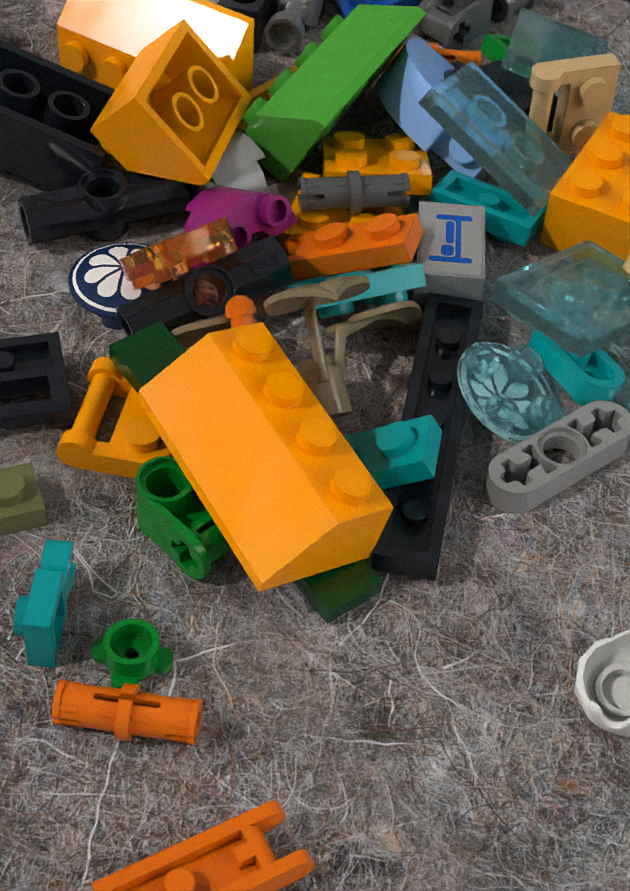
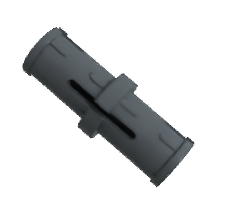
M347 171L346 177H298V190H301V194H298L300 212L347 209L349 214H360L362 208H408L410 204V195L405 194V191H410L408 173L360 176L358 171Z

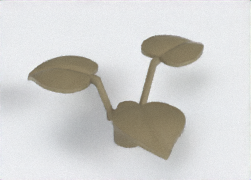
M367 276L339 277L323 281L318 285L290 288L270 296L264 302L265 312L270 316H279L304 309L313 358L301 361L296 365L300 376L331 419H336L353 412L345 382L349 381L346 371V338L349 335L390 328L406 329L420 333L423 316L418 303L412 300L388 303L351 316L347 320L329 326L325 332L327 338L335 339L334 363L332 355L324 354L316 314L317 306L346 300L364 293L370 288V281ZM226 316L194 321L170 332L183 348L196 344L208 333L230 329L231 323L230 319H227Z

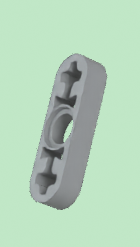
M593 401L498 454L491 460L488 467L484 488L487 500L500 511L511 514L525 513L619 458L627 450L630 440V413L623 406L611 401ZM593 428L597 430V432L592 434ZM554 448L563 449L571 453L575 460L570 463H557L550 460L544 452ZM526 478L525 485L523 486L520 481Z

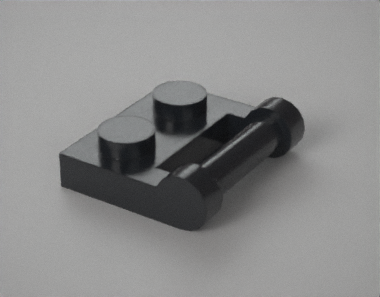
M59 332L0 339V399L50 392V398L0 404V429L54 422L55 428L73 425L71 398Z

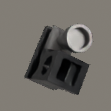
M219 0L217 2V5L254 19V54H257L262 44V32L264 29L266 41L273 49L283 53L296 50L305 34L304 25L316 26L318 19L321 20L325 13V0Z

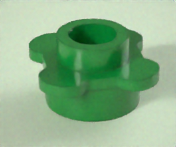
M131 618L116 622L106 631L104 637L96 639L91 647L92 659L96 663L104 664L111 674L110 683L114 688L122 689L124 683L138 685L139 681L146 679L154 673H167L173 666L172 651L169 648L160 646L157 630L149 622L141 619ZM138 654V657L129 659L126 655Z

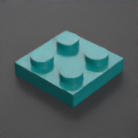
M403 263L291 282L280 286L279 292L298 286L318 285L323 281L339 277L367 276L369 278L370 288L364 293L346 300L317 306L316 314L320 315V318L354 312L353 301L355 305L374 303V306H381L408 300L407 290L426 286L423 263ZM302 309V316L305 317L304 309Z

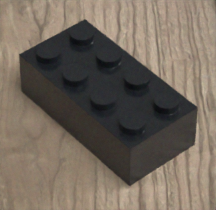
M0 39V167L52 190L77 186L80 177L85 172L95 168L107 167L112 155L103 149L99 140L91 133L90 129L115 89Z

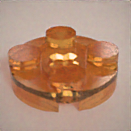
M227 216L200 225L196 230L193 229L177 234L120 258L119 262L127 281H131L134 290H138L154 283L159 284L189 272L190 267L200 263H208L236 252L238 248L234 241L235 236Z

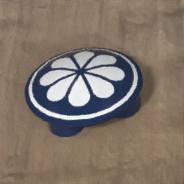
M118 242L99 246L82 255L70 270L68 285L72 297L82 308L101 316V322L107 328L123 330L116 307L180 278L181 273L176 262L167 253L156 247L135 242Z

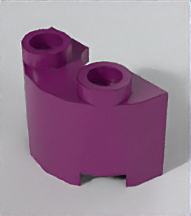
M215 186L201 191L185 209V211H190L191 214L185 224L183 240L176 239L175 246L179 266L196 269L199 266L213 263L249 246L252 235L256 232L262 233L264 238L271 235L275 238L298 222L291 209L290 202L282 195L225 186Z

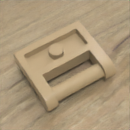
M614 53L540 62L532 67L529 84L533 88L526 134L520 139L517 156L520 161L529 165H539L545 162L547 157L578 153L583 149L612 110L622 65ZM560 88L553 128L551 132H547L553 95Z

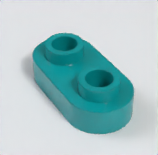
M546 317L537 321L528 343L529 351L535 357L537 363L545 368L568 392L570 398L581 406L598 400L615 402L626 378L623 369L578 325L556 317Z

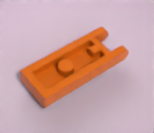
M386 213L378 215L367 222L350 225L335 222L327 224L316 231L288 235L281 246L290 261L293 281L412 262L424 231L417 213L402 216Z
M269 801L91 883L92 891H277L308 875L313 870L315 863L305 849L297 850L280 859L276 858L263 834L278 827L285 820L286 814L278 801Z

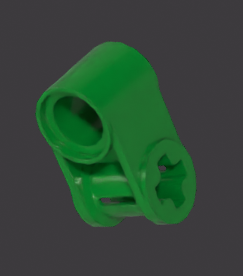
M155 457L146 461L139 468L136 476V518L138 527L143 534L150 537L170 555L185 574L192 579H203L210 574L211 564L232 550L174 457Z

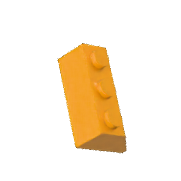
M183 18L139 52L90 131L99 140L103 149L110 155H113L127 171L202 186L213 175L252 97Z

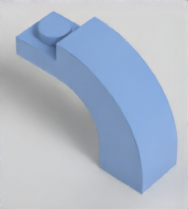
M419 36L412 37L406 41L378 79L376 88L379 98L395 122L425 152L433 150L455 171L478 179L507 143V140L470 109L449 87L445 79L451 75L455 67Z

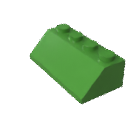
M358 4L345 19L337 14L319 36L324 42L319 46L314 40L311 41L294 63L298 67L297 71L293 73L289 68H286L268 90L272 97L268 101L261 96L258 97L242 117L241 121L247 125L243 133L249 136L265 155L264 158L257 160V162L284 184L322 141V137H325L384 71L426 15V12L418 6Z

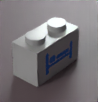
M419 201L418 217L424 232L414 254V259L409 263H423L426 286L407 290V292L412 293V301L419 304L422 316L424 315L428 292L482 301L485 283V206Z

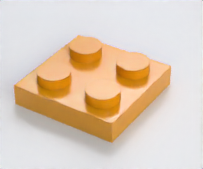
M342 131L335 133L334 137H322L323 177H346L347 171H358L360 176L408 173L410 191H405L406 195L431 194L432 171L427 152L420 148L406 133H391L386 135L385 139H369L358 132Z

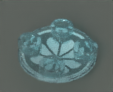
M475 342L461 355L457 366V378L464 400L478 420L499 437L518 444L564 417L562 407L554 399L552 390L542 375L544 370L543 360L533 348L527 345H519L513 349L495 342Z

